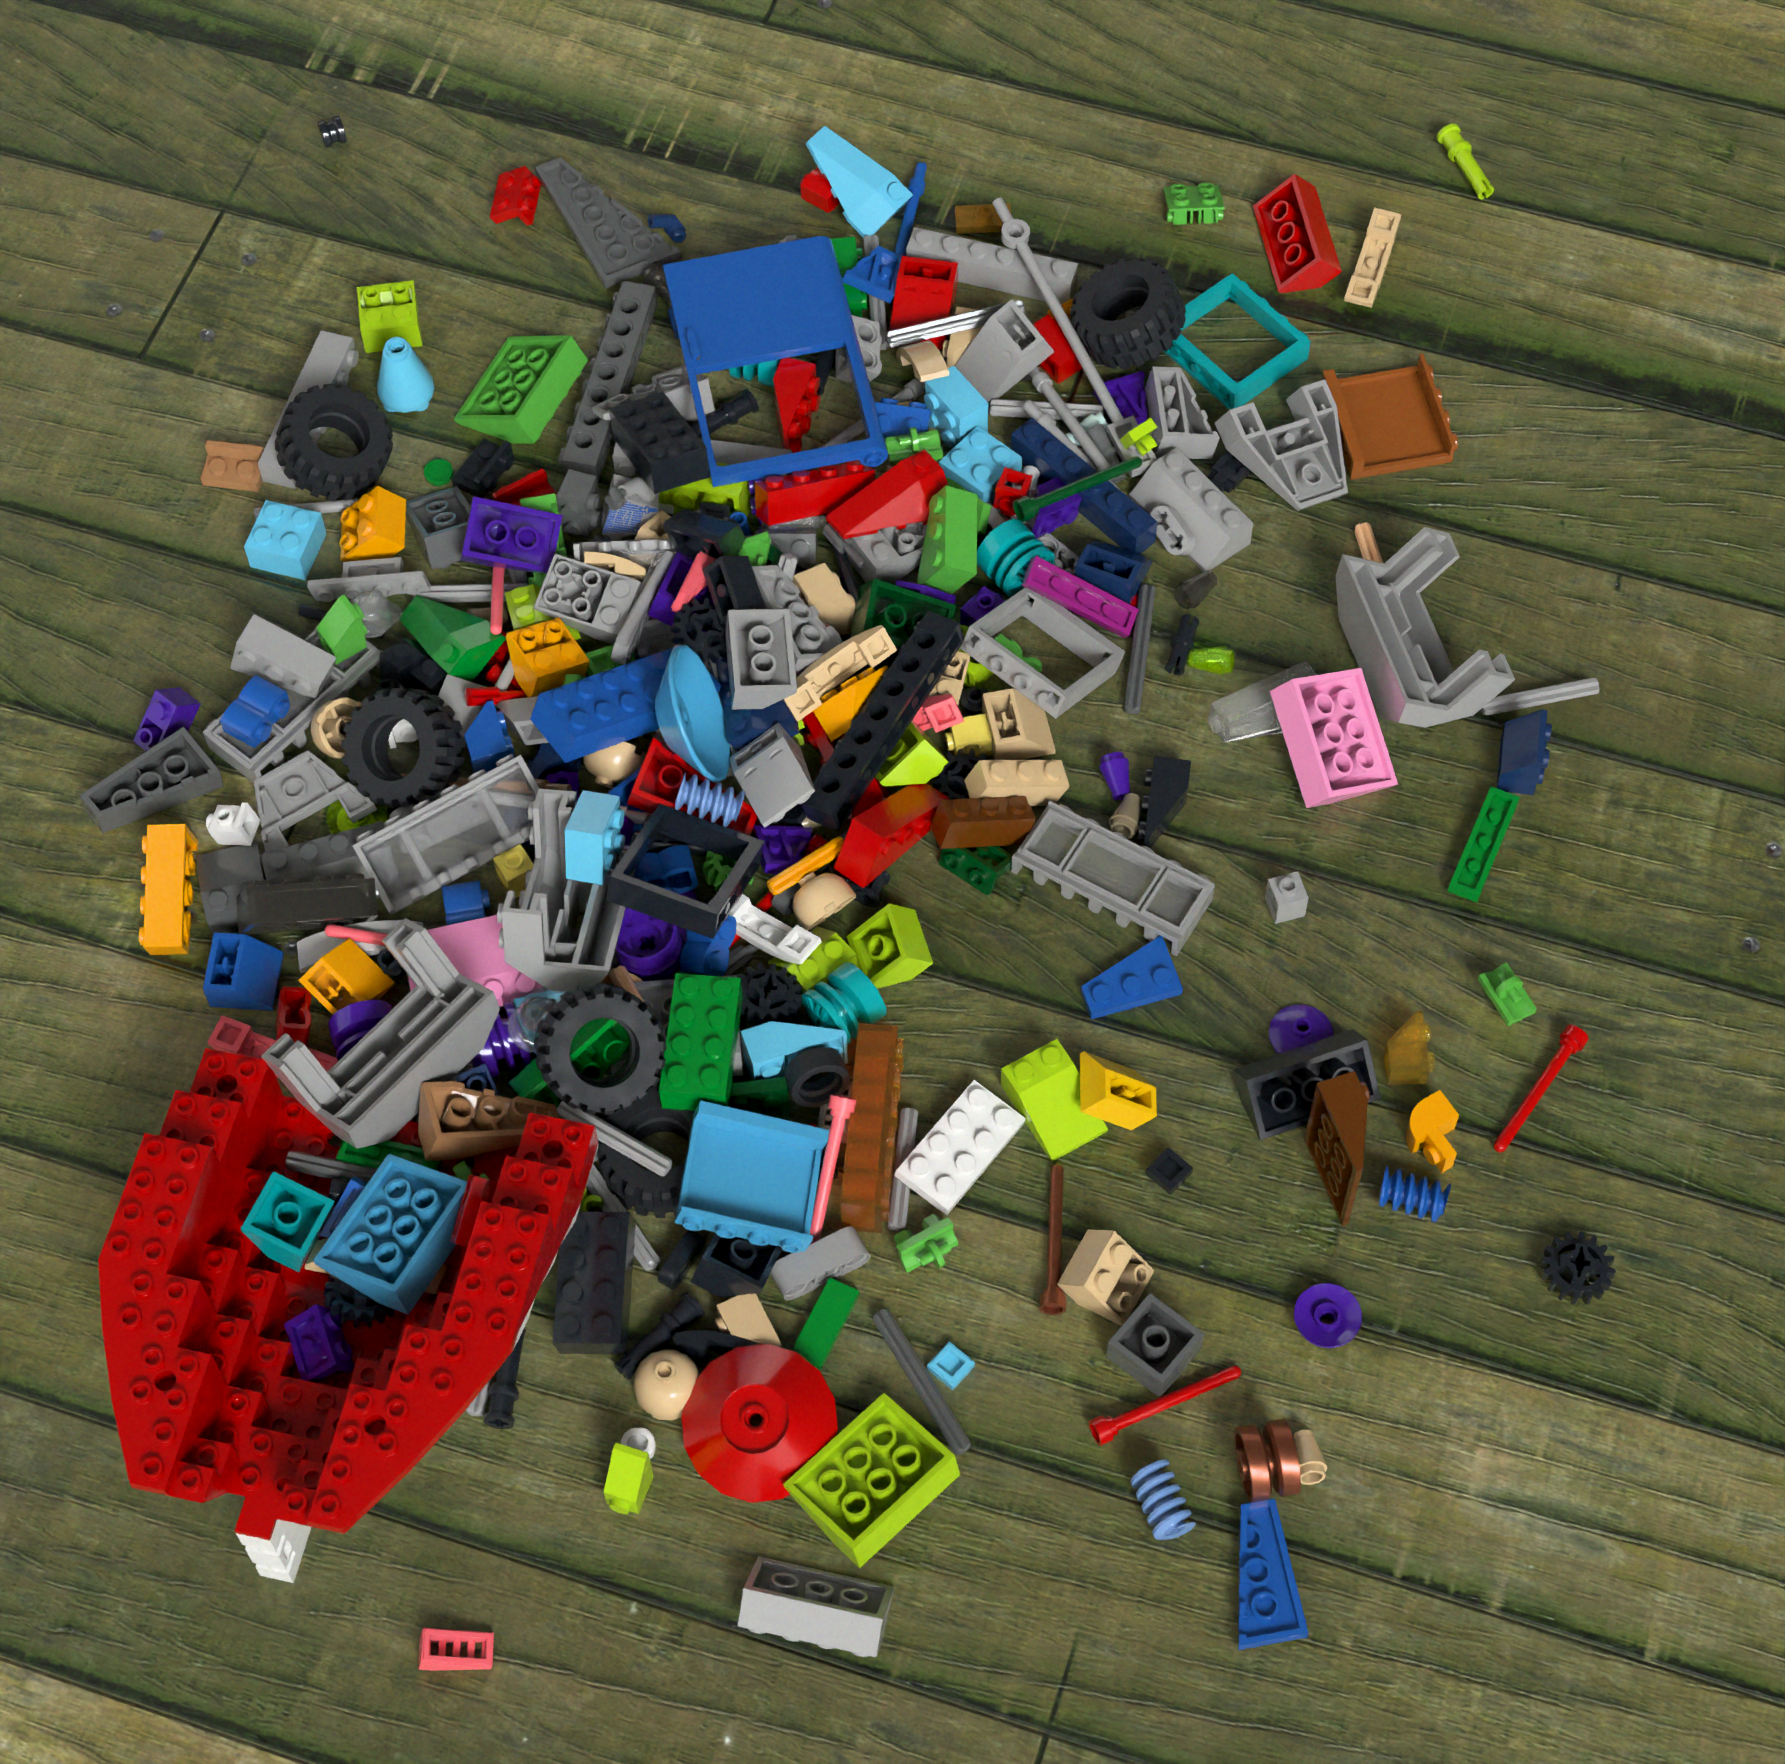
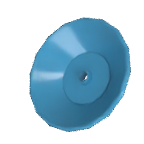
M686 644L674 646L655 698L656 718L660 732L670 750L713 783L726 779L730 768V744L727 741L723 708L709 671L698 654Z

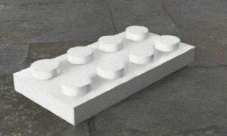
M973 1080L898 1167L894 1176L947 1216L1024 1125L1026 1118L977 1081Z

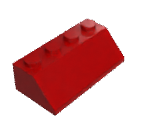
M1293 174L1253 205L1278 292L1288 293L1321 288L1342 272L1314 185Z

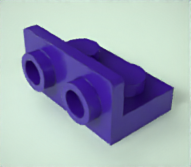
M315 1304L284 1324L289 1342L293 1347V1354L301 1379L314 1383L320 1382L338 1370L350 1373L354 1369L353 1351L346 1342L342 1330L343 1324L340 1323V1315L331 1316L330 1308Z

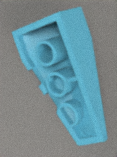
M826 126L806 143L820 172L826 175L831 184V192L834 198L838 197L844 209L843 215L847 222L863 238L866 235L871 236L875 234L913 196L894 174Z

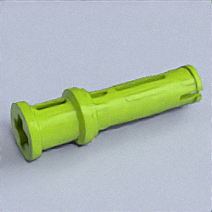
M1453 123L1442 128L1437 134V140L1447 149L1448 158L1459 165L1479 199H1484L1483 194L1486 198L1491 196L1494 192V187L1472 156L1471 145L1468 141H1464L1460 134V127Z

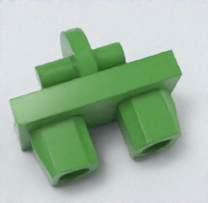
M916 427L909 428L908 435L885 438L890 466H895L900 461L923 450H926L936 462L938 459H943L938 430L917 433Z
M1507 963L1502 964L1493 971L1482 973L1478 976V981L1507 1026L1513 1025L1536 1013V1006L1522 987L1523 981L1519 976H1515Z
M932 1214L921 1223L923 1231L913 1235L910 1230H903L894 1236L899 1258L906 1273L919 1266L923 1267L930 1262H933L938 1269L945 1266L943 1255L952 1251L951 1248L959 1245L953 1231V1223L948 1217L941 1220L937 1215Z

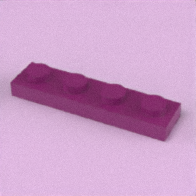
M1038 556L1031 558L1021 584L1123 638L1129 636L1139 611L1136 607Z

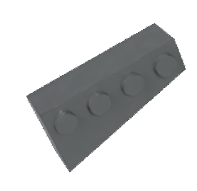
M182 727L82 793L80 798L87 815L100 831L105 833L224 786L220 770L187 730Z

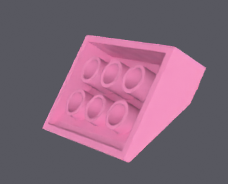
M1362 668L1291 679L1270 691L1306 808L1327 805L1398 785Z
M497 915L427 930L461 975L494 992L500 1007L499 1012L505 1011L503 1006L505 1002L512 1001L513 1004V1000L516 998L544 992L541 984L505 962L504 948H499V934L503 925L497 922ZM408 975L410 990L412 991L416 985Z

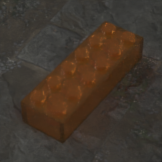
M858 1024L851 1098L857 1099L854 1113H850L840 1202L842 1229L853 1226L857 1232L882 1233L883 1221L889 1222L890 1191H892L893 1186L892 1168L896 1154L895 1134L898 1131L899 1121L898 1102L901 1099V1073H903L904 1039L898 1038V1026Z

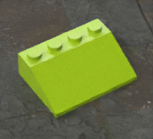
M883 1393L790 1477L783 1486L834 1545L861 1568L959 1477L960 1472L955 1455L888 1395Z

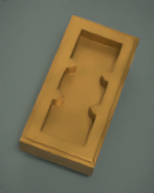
M1008 203L1006 206L1011 213V203ZM993 204L955 206L957 234L1001 232L1003 222Z

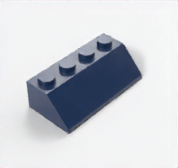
M719 656L716 666L719 684L721 685L720 693L727 741L730 745L740 751L778 722L791 737L799 734L798 722L791 714L784 700L764 709L732 710L727 657L724 659Z

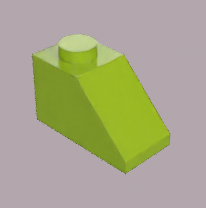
M617 1442L615 1443L604 1487L606 1504H609L612 1510L621 1514H628L629 1511L636 1514L640 1513L654 1477L649 1453Z

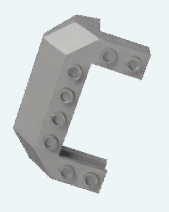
M1424 527L1385 564L1342 554L1335 575L1339 622L1358 667L1362 668L1369 693L1380 718L1426 728L1473 716L1515 681L1505 655L1499 654L1495 659L1491 660L1488 651L1478 650L1455 671L1452 668L1420 595L1421 591L1460 557L1448 532Z
M538 788L535 801H530L528 808V819L533 820L534 824L530 829V845H535V861L532 871L527 870L526 891H521L519 909H516L515 891L508 890L505 902L499 903L497 922L503 925L499 934V948H504L505 962L550 991L564 994L567 991L573 993L577 991L578 986L585 984L596 986V983H600L610 971L626 907L606 900L608 884L606 882L603 885L566 879L565 827L576 806L577 793L575 791ZM624 845L623 849L628 850L630 846ZM617 853V855H616V865H615V867L617 866V863H618V859H619V856H620L619 853ZM579 912L585 913L581 929H575Z
M406 918L382 942L409 975L416 987L328 1072H326L305 1044L300 1041L295 1043L287 1033L282 1035L261 1056L297 1101L336 1136L357 1149L386 1142L394 1137L419 1112L421 1083L451 1081L484 1048L500 1010L492 990L461 975L424 927Z

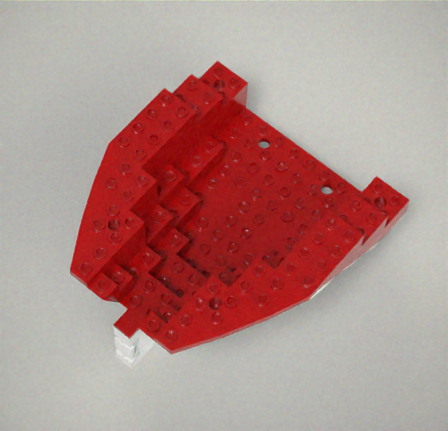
M205 1048L190 1092L175 1090L159 1136L144 1133L98 1259L102 1333L111 1400L128 1479L132 1488L199 1503H205L227 1493L245 1496L234 1530L242 1545H246L245 1550L251 1561L256 1563L255 1568L260 1576L294 1583L311 1527L345 1534L413 1469L464 1413L514 1350L529 1319L538 1290L555 1262L561 1243L576 1221L587 1180L598 1150L595 1125L529 1112L519 1146L457 1160H443L439 1170L441 1173L455 1177L456 1174L452 1168L461 1161L470 1160L474 1163L473 1169L470 1170L474 1176H480L485 1173L489 1180L498 1182L492 1203L481 1201L468 1247L458 1244L455 1246L444 1262L447 1266V1272L437 1295L424 1292L409 1315L395 1310L393 1317L386 1316L384 1324L374 1320L372 1328H368L365 1322H360L358 1328L353 1326V1321L351 1320L344 1323L342 1330L346 1342L353 1351L354 1369L350 1373L338 1370L320 1382L314 1383L301 1379L294 1358L293 1347L289 1342L284 1324L315 1304L324 1306L325 1283L329 1282L330 1274L306 1270L305 1263L300 1272H297L268 1258L241 1231V1227L273 1171L329 1198L332 1179L288 1170L285 1160L288 1152L291 1150L336 1160L341 1146L333 1147L329 1144L330 1139L335 1134L297 1101L296 1098L283 1096L274 1071L264 1059ZM409 1121L389 1141L422 1148L418 1134L419 1123ZM319 1236L317 1241L326 1239L327 1237Z

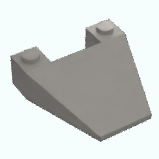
M1325 379L1300 387L1286 399L1295 422L1266 431L1254 402L1229 410L1215 422L1226 450L1297 511L1348 493L1337 405Z

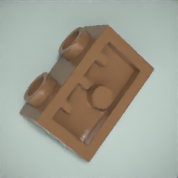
M223 440L206 441L205 448L208 456L200 478L203 486L254 492L260 491L263 481L258 462L264 451L263 447L254 444L229 443Z

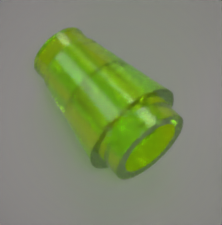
M1227 646L1191 649L1189 667L1225 676V673L1232 674L1235 660L1234 649H1227Z

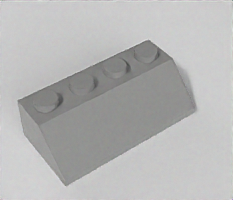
M1177 447L1154 461L1129 494V498L1149 515L1155 507L1162 505L1173 507L1178 511L1195 537V547L1187 556L1205 574L1248 546L1251 542L1253 522ZM1162 514L1164 520L1161 524L1168 525L1165 520L1168 515ZM1177 537L1178 540H1179V543H1178L1177 546L1182 548L1183 546H1182V544H1181V541H1182L1184 538H1183V537Z
M758 1556L743 1588L738 1627L747 1628L749 1631L758 1634L770 1633L779 1635L789 1641L801 1640L814 1643L824 1649L837 1648L846 1650L860 1657H877L883 1640L895 1586Z

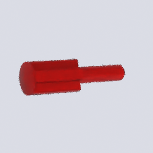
M498 687L466 688L464 694L467 706H484L486 702L493 700L494 705H497L501 700L527 697L523 690L500 691Z

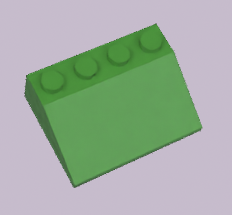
M571 335L508 337L454 420L457 424L513 444H534L539 439L548 421L554 416V412L561 401L567 396L576 378L580 376L588 359Z

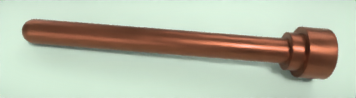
M1054 1164L1050 1170L1047 1288L1043 1289V1293L1039 1298V1310L1047 1315H1060L1066 1312L1067 1297L1057 1285L1061 1275L1064 1169L1060 1164Z

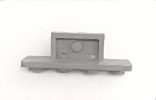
M401 557L343 562L342 578L309 580L307 583V588L314 599L322 602L333 601L342 595L353 600L361 599L362 597H389L394 594L406 593L416 595L420 592H429L431 587L423 571L404 572V562Z

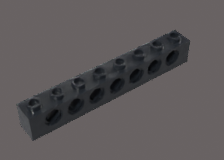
M927 611L923 619L917 622L913 634L907 643L901 646L897 658L891 667L885 670L881 682L875 691L869 694L866 704L859 715L853 718L850 729L844 738L837 742L834 753L828 762L821 766L818 777L813 783L815 792L811 794L806 802L801 804L807 819L835 831H840L963 644L964 636L959 622Z

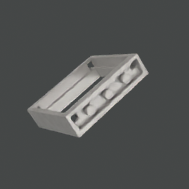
M1026 587L969 626L961 646L964 652L1054 718L1059 717L1116 674L1125 654L1124 650L1066 608ZM1031 598L1034 599L1033 604L1029 602ZM1020 616H1024L1093 666L1094 669L1063 690L994 640L992 636ZM1107 653H1109V654L1111 655V656L1108 657V658L1105 657ZM1053 693L1057 694L1060 698L1058 699Z

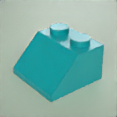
M273 1171L244 1221L241 1231L268 1258L300 1272L331 1215L335 1201Z

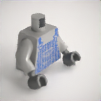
M614 474L602 509L603 538L597 535L592 538L591 542L619 541L624 537L637 535L640 527L659 511L663 510L672 517L674 507L671 504L659 503V493L654 494L642 478L636 477L631 479Z

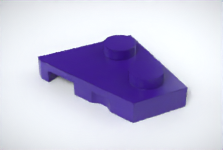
M1143 371L1104 382L1123 419L1134 416L1138 425L1147 420V408L1145 407L1146 391H1144L1143 385L1145 374ZM1093 390L1094 396L1096 397V399L1098 400V402L1100 403V405H1102V403H1101L1099 397L1097 396L1095 390Z
M754 825L752 837L765 841L761 859L764 874L777 875L801 860L807 848L806 843L811 838L812 827L767 826L764 828L762 825Z

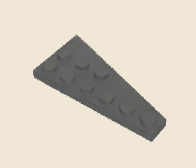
M559 157L535 167L538 179L605 289L659 268L664 264L681 259V251L678 248L669 246L664 242L660 234L651 232L643 225L642 220L616 200H610L603 194V190L598 186H592L584 180L583 175Z

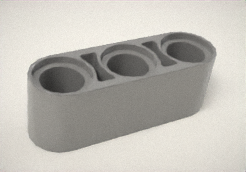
M849 1226L810 1244L805 1252L791 1253L776 1261L770 1274L785 1300H793L825 1285L829 1277L835 1280L861 1267L870 1259V1254L855 1227Z

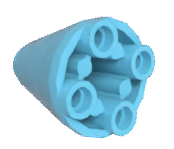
M393 337L385 343L382 352L377 382L379 400L388 412L424 411L428 408L429 401L432 399L435 390L433 378L411 345L401 337Z

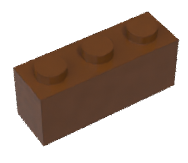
M1026 796L940 800L930 827L940 849L1021 845L1030 833L1036 817Z

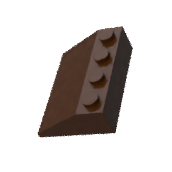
M1355 1071L1317 1083L1304 1138L1306 1147L1342 1226L1349 1223L1363 1171L1367 1106L1370 1100L1365 1082L1359 1081Z

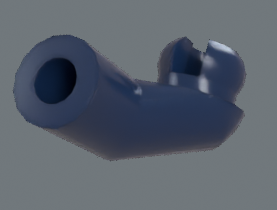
M650 214L648 216V226L650 229L663 228L675 243H681L685 240V227L674 214Z

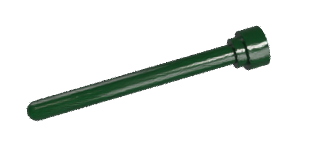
M1138 456L1132 457L1036 498L1032 496L1018 498L1013 501L1014 512L1021 522L1033 519L1035 514L1039 512V509L1139 468L1142 465V459Z

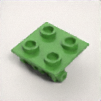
M1205 182L1200 183L1198 186L1173 184L1170 187H1163L1168 207L1166 214L1167 222H1172L1173 225L1187 224L1188 211L1189 224H1193V211H1197V223L1201 224L1202 210L1203 224L1218 223V220H1223L1225 206L1219 185Z

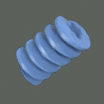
M685 772L675 800V810H679L685 803L687 804V814L691 815L697 807L699 808V818L703 819L708 812H711V822L715 823L720 816H723V826L727 827L732 820L736 822L746 792L741 791L735 798L733 787L730 786L723 794L721 783L717 782L710 789L709 779L705 778L698 785V776L693 774L686 781Z
M1167 1459L1153 1462L1141 1468L1131 1479V1486L1138 1490L1136 1492L1137 1500L1144 1502L1142 1504V1511L1149 1515L1147 1523L1149 1526L1155 1527L1152 1535L1157 1540L1177 1538L1190 1531L1196 1525V1523H1185L1184 1521L1192 1514L1191 1510H1179V1507L1186 1502L1185 1497L1174 1498L1173 1496L1181 1489L1180 1485H1168V1482L1175 1477L1174 1472L1163 1473L1162 1470L1170 1464Z

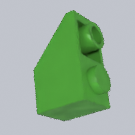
M345 595L340 596L316 628L322 647L327 653L337 657L336 665L367 647L365 635L368 632L361 621L364 618V614L356 602L351 604Z

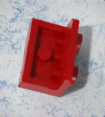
M526 166L499 175L490 218L495 224L515 217H519L527 226L533 224L541 182Z

